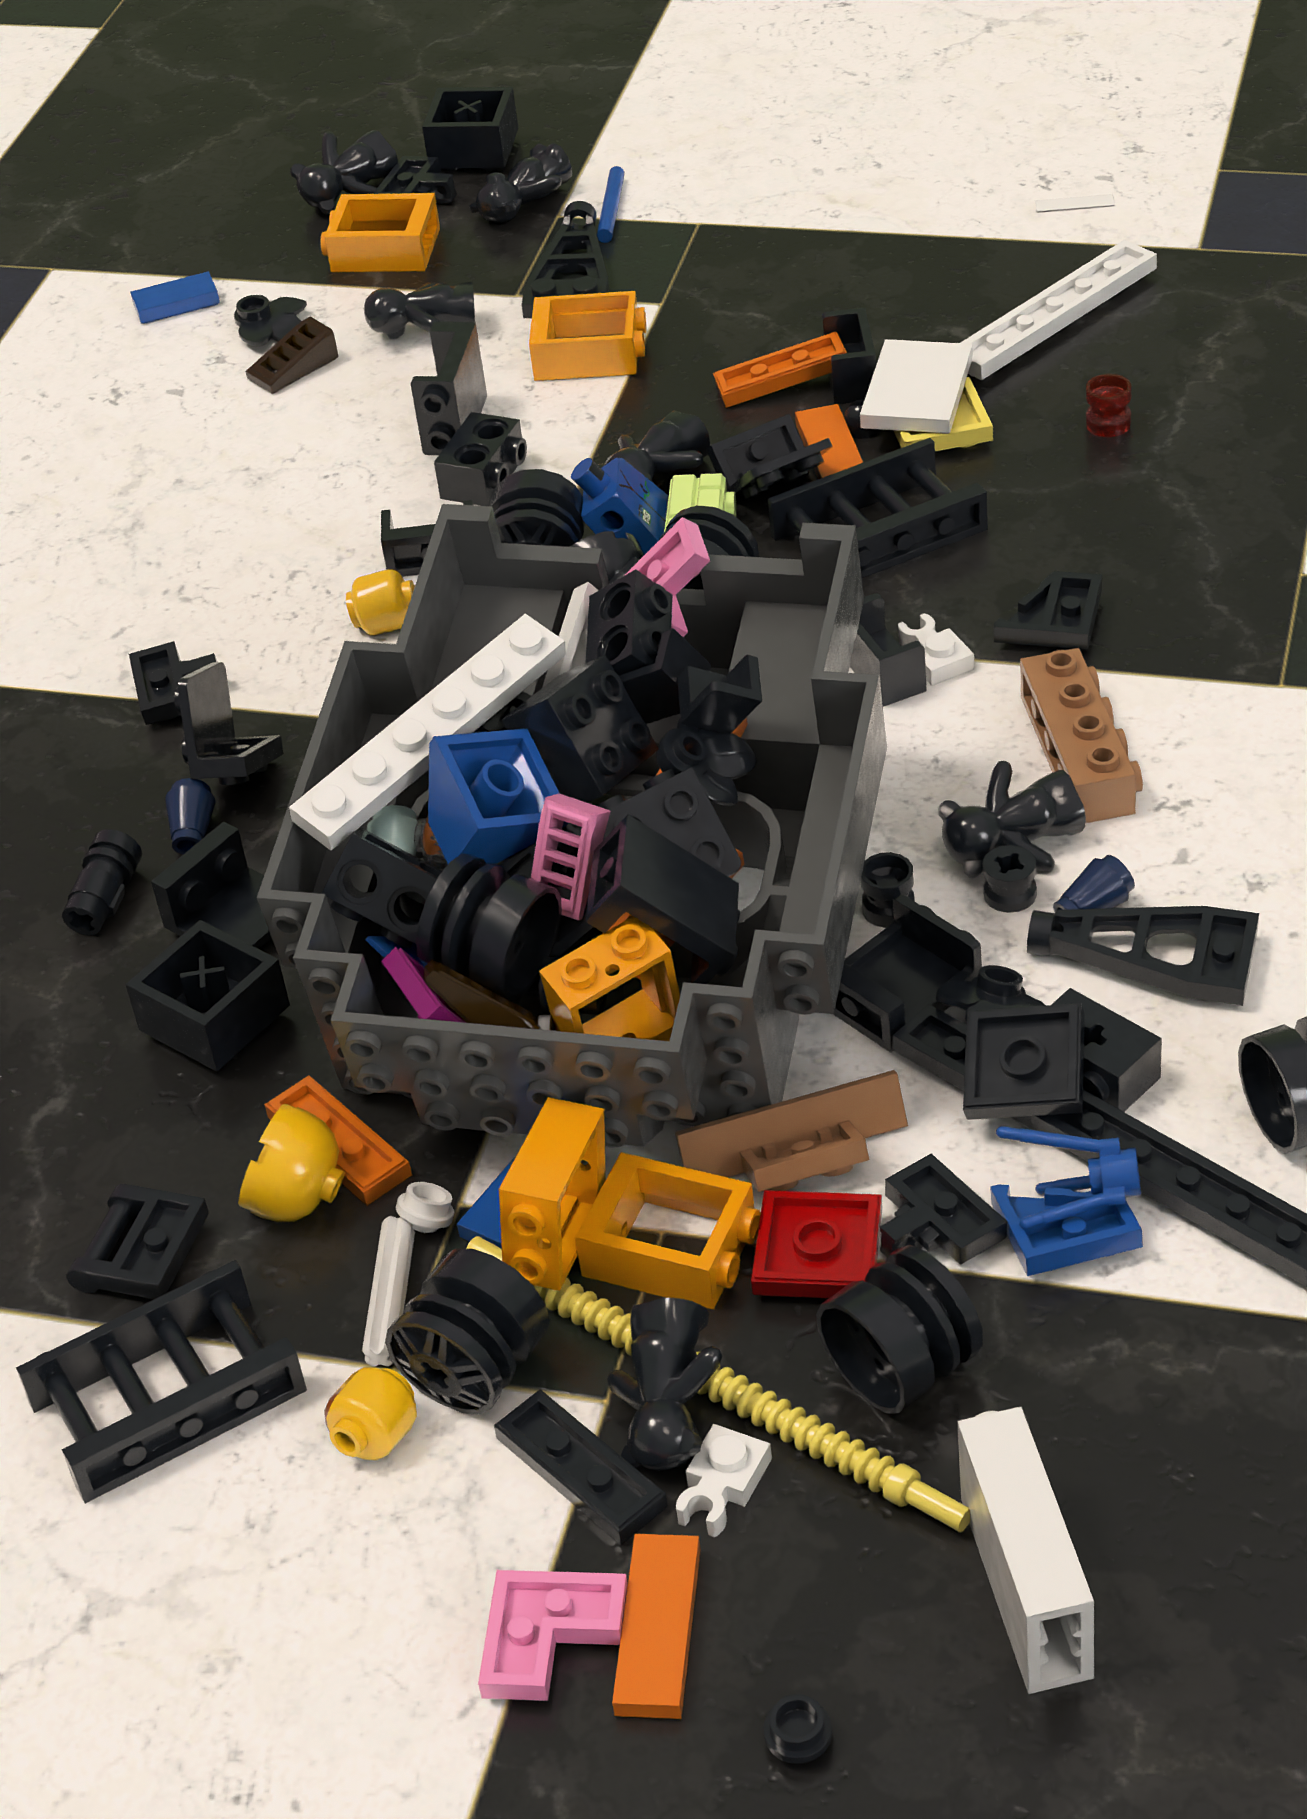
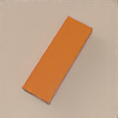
M833 332L713 373L725 408L832 373L831 357L847 352L838 333Z
M838 404L795 412L796 427L805 447L827 438L830 439L833 446L822 455L824 463L814 468L818 479L863 463Z
M309 1075L264 1104L270 1120L285 1103L295 1108L304 1109L323 1120L334 1133L339 1148L336 1168L345 1172L342 1184L366 1206L412 1176L410 1163Z
M634 1535L612 1701L614 1716L682 1719L701 1551L699 1536Z

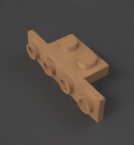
M895 1070L676 1131L675 1136L682 1167L724 1177L745 1173L758 1192L764 1190L787 1191L794 1188L798 1184V1180L819 1174L828 1177L838 1176L851 1171L854 1164L870 1160L865 1138L906 1127L908 1122L898 1074Z

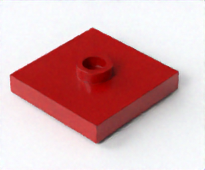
M764 1190L751 1278L752 1294L830 1298L851 1282L865 1281L869 1269L877 1264L883 1210L882 1194Z

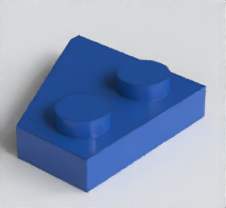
M998 1184L990 1186L993 1209L1008 1221L1007 1237L1027 1276L1143 1247L1142 1228L1127 1201L1126 1204L1103 1206L1030 1229H1022L1020 1227V1220L1024 1217L1096 1194H1092L1091 1191L1075 1192L1066 1188L1046 1187L1044 1198L1010 1196L1009 1185Z

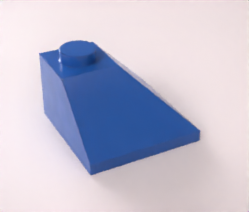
M528 729L434 736L429 743L428 823L447 864L462 853L480 857L485 860L486 864H496L536 843L545 797L560 793ZM564 821L562 828L567 826L569 823Z

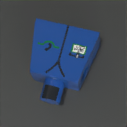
M586 458L574 468L571 479L583 489L581 516L587 526L595 534L613 531L616 538L628 539L626 533L632 534L640 543L644 554H646L659 541V538L665 531L668 495L623 458H615L602 468L591 458Z

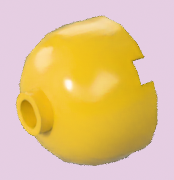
M285 1103L274 1114L259 1141L265 1145L257 1162L251 1160L238 1201L239 1206L249 1210L250 1213L275 1222L297 1221L311 1214L321 1200L332 1203L345 1175L344 1171L336 1168L339 1148L331 1129L323 1120L312 1113Z

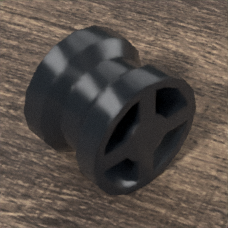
M1015 845L999 846L989 851L982 862L983 875L986 879L983 885L985 902L991 908L1007 913L1019 912L1030 907L1035 902L1037 896V886L1034 879L1037 872L1035 856L1029 850Z

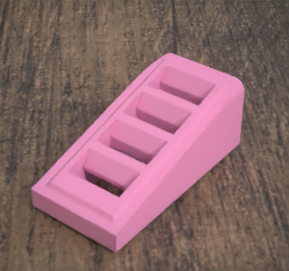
M555 794L545 797L539 822L531 878L544 884L550 882L572 890L570 900L561 898V915L581 920L589 895L594 850L603 841L611 811L562 794ZM564 821L582 827L581 835L562 830ZM558 842L578 848L577 857L558 851ZM553 862L575 869L574 878L551 871Z

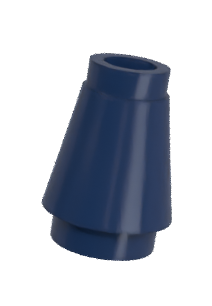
M185 778L178 780L172 785L171 790L165 796L172 848L175 852L182 855L206 836L216 804L210 786L199 779Z
M1106 855L1102 859L1094 858L1062 894L1060 899L1053 904L1054 912L1056 913V910L1114 908L1128 901V893L1135 888L1134 879L1127 867L1115 856Z

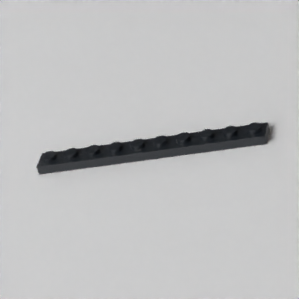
M927 1004L893 1035L894 1051L964 1091L967 1025L938 1008ZM1083 1090V1113L1010 1117L1031 1130L1098 1140L1119 1138L1120 1149L1136 1148L1140 1187L1143 1194L1307 1287V1213ZM1066 1149L1087 1162L1088 1158L1100 1157L1099 1153Z

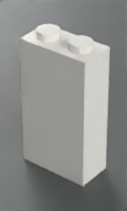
M1022 1407L999 1412L986 1411L973 1418L957 1421L961 1501L963 1505L970 1509L969 1524L1028 1694L1094 1679V1600Z

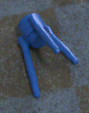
M1004 1126L996 1130L999 1138L1099 1153L1100 1156L1088 1158V1176L1039 1183L1035 1187L1036 1192L1040 1195L1044 1194L1046 1187L1066 1188L1072 1191L1091 1188L1092 1194L1096 1195L1024 1217L1020 1220V1227L1022 1229H1030L1103 1206L1126 1204V1197L1141 1196L1136 1148L1120 1149L1119 1138L1098 1140Z

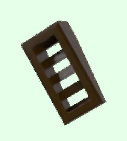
M312 317L304 319L245 371L247 379L272 394L339 357L334 332L331 328Z
M431 960L424 967L425 983L467 1023L528 1029L540 1028L538 1018L532 1012L434 960Z

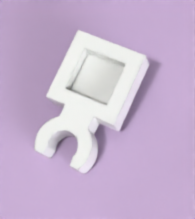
M925 613L920 615V629L917 630L908 628L904 622L898 623V638L901 646L914 641H919L924 646L926 681L931 686L975 669L974 653L950 628L937 633L935 631V621L930 615Z
M713 1424L702 1442L700 1452L695 1454L686 1470L687 1484L690 1488L683 1491L677 1500L678 1524L686 1526L690 1521V1517L695 1512L700 1510L709 1511L706 1518L708 1535L712 1537L718 1536L726 1526L727 1515L725 1506L727 1502L730 1501L745 1507L771 1462L770 1443Z

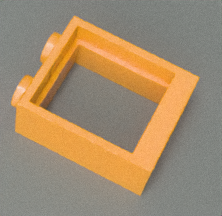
M435 193L341 194L335 210L330 212L327 231L321 234V251L323 256H328L331 272L425 271L440 230Z
M636 291L534 297L529 339L534 381L637 374L638 357H645L644 333L647 331L645 307L637 308Z
M634 916L539 970L556 1031L670 1041L680 999L671 950L652 927ZM619 970L617 975L609 976L611 973ZM640 975L642 990L582 1024L579 1009Z
M548 1097L499 1188L502 1261L516 1269L532 1285L560 1291L578 1255L575 1236L606 1180L605 1116L603 1108ZM585 1160L588 1163L587 1165H584L583 1163H581V1161Z
M620 1152L575 1236L581 1275L666 1298H680L693 1301L705 1308L714 1310L724 1288L730 1289L736 1281L740 1266V1255L745 1244H753L758 1235L761 1212L754 1207L752 1183ZM644 1203L718 1220L701 1255L689 1254L626 1238Z

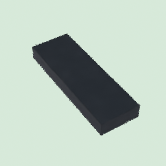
M541 1389L494 1425L496 1439L620 1545L624 1544L668 1507L665 1492Z

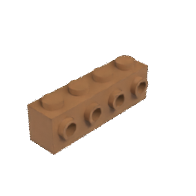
M1079 648L1057 650L1048 654L1021 658V699L1051 771L1064 770L1070 775L1084 806L1086 823L1135 814L1136 792H1140L1143 789L1140 766L1137 761H1130L1128 758V745L1125 733L1122 728L1115 729L1113 725L1112 705L1108 697L1101 698L1099 679L1095 667H1087Z

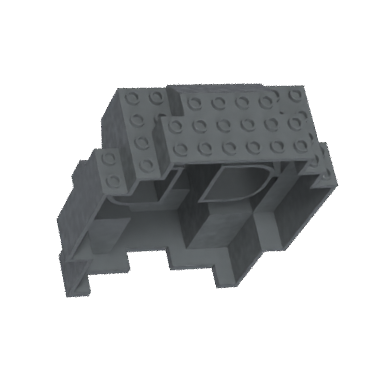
M442 504L397 643L344 641L257 895L258 903L282 966H291L298 970L342 1089H349L355 1093L365 1095L374 1092L404 1095L413 1099L420 1122L423 1125H430L439 1130H453L455 1128L484 1130L497 1136H507L511 1133L528 1135L548 1097L604 1109L605 1146L620 1147L624 1144L645 1146L663 1130L665 1120L675 1121L685 1126H697L782 1102L799 1023V1014H834L887 751L880 677L877 674L848 673L864 602L856 525L802 523L799 536L802 560L708 555L710 562L700 572L703 590L681 589L676 594L688 633L683 638L711 664V672L727 675L745 655L758 657L762 702L746 717L748 725L741 737L753 750L757 763L747 775L733 779L738 794V803L736 805L726 806L713 802L711 804L735 849L743 853L745 863L743 867L764 870L760 890L753 903L740 911V918L736 929L738 954L733 965L724 975L719 976L716 974L707 984L691 983L693 952L676 942L669 948L673 959L680 999L670 1041L419 1019L417 1017L418 1013L381 962L384 957L366 941L368 936H383L381 934L383 926L364 916L361 921H354L339 914L330 906L333 900L326 897L325 894H321L351 835L331 851L292 822L289 807L524 614H527L559 636L573 590L587 582L592 584L598 591L609 585L602 549L501 543L492 506ZM547 671L523 691L533 696L541 690ZM680 714L647 724L658 748L661 738L668 731L677 728L681 717ZM658 750L606 794L635 796L645 791L643 784L655 777L660 769L656 758ZM429 770L386 805L405 806L416 813L417 821L422 825V832L415 856L419 859L428 856L423 848L422 839L424 825L428 816ZM372 817L359 828L367 831V825L372 820ZM435 836L430 837L432 840L437 841ZM355 865L352 867L350 879L353 886L362 892L375 891L377 877L374 871L365 865ZM567 866L562 868L565 874L567 873ZM412 891L402 893L400 897L402 911L410 918L420 919L426 902L424 897ZM598 930L595 933L592 940L600 936L603 932ZM619 970L611 973L609 976L617 975ZM634 977L608 992L604 1011L642 990L641 980ZM523 994L521 996L519 1006L532 1012L538 1020L539 1015H551L550 1012L542 1011L539 994ZM579 1011L582 1024L598 1015L583 1014Z

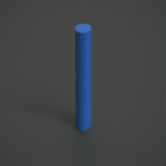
M614 166L609 170L597 229V238L602 243L610 242L613 237L625 175L624 170L619 166Z

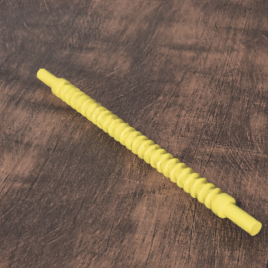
M480 1236L474 1237L466 1248L493 1255L502 1261V1249ZM566 1278L560 1291L533 1285L545 1302L548 1310L554 1311L558 1309V1314L562 1318L571 1317L575 1325L584 1324L585 1329L589 1333L598 1331V1336L603 1341L611 1339L612 1345L616 1348H623L625 1346L626 1353L632 1356L631 1313L624 1315V1311L620 1306L611 1307L610 1302L605 1298L597 1300V1295L593 1291L584 1292L580 1284L571 1285L568 1278ZM719 1365L708 1381L697 1392L699 1395L708 1392L709 1399L712 1402H720L722 1400L723 1407L726 1410L737 1408V1414L740 1418L751 1416V1422L755 1426L765 1424L766 1431L771 1435L780 1432V1438L785 1443L794 1440L795 1447L799 1451L809 1448V1454L813 1459H819L824 1456V1463L827 1467H835L839 1464V1472L843 1476L854 1472L856 1483L864 1484L869 1481V1489L872 1492H879L883 1489V1497L898 1507L910 1504L958 1532H963L970 1523L969 1507L922 1482L921 1475L917 1470L904 1463L895 1466V1461L891 1456H884L880 1459V1452L875 1447L865 1451V1444L861 1439L853 1440L850 1443V1435L846 1431H840L835 1434V1427L832 1423H825L821 1426L820 1418L817 1415H810L806 1418V1411L803 1407L792 1409L791 1402L788 1399H781L777 1402V1395L774 1391L763 1393V1388L759 1383L749 1385L748 1378L745 1375L735 1377L734 1371L730 1367L721 1369Z

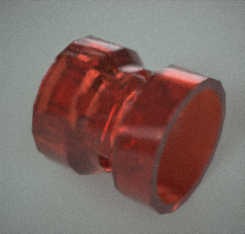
M1102 374L1093 377L1087 382L1086 401L1090 407L1086 411V427L1092 434L1100 437H1114L1124 434L1130 429L1131 410L1127 404L1130 403L1132 398V386L1126 377L1118 374Z

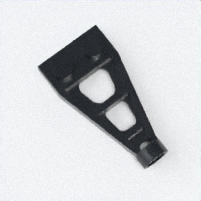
M574 201L566 207L561 227L526 280L521 303L523 318H532L534 297L610 292L608 276L595 231L597 213L590 203ZM577 216L583 217L586 220V224H575L572 219ZM587 249V253L563 254L564 250ZM587 272V276L577 279L553 280L556 273Z
M1211 906L1056 910V913L1033 910L1027 937V953L1043 956L1057 954L1187 998L1243 1006L1260 913ZM1132 931L1135 933L1132 950L1121 952L1091 942L1093 933ZM1158 934H1189L1197 941L1193 960L1185 965H1175L1154 958L1146 951L1148 940Z

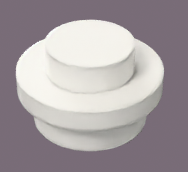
M414 1182L409 1184L406 1193L398 1197L396 1211L399 1216L412 1223V1229L419 1232L432 1233L439 1228H445L452 1223L454 1209L451 1206V1194L446 1189L432 1183Z

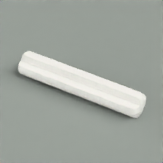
M388 1216L381 1225L362 1347L366 1363L373 1367L377 1365L390 1366L393 1364L385 1344L386 1334L394 1320L401 1316L404 1311L415 1231L412 1229V1223H409L402 1217Z

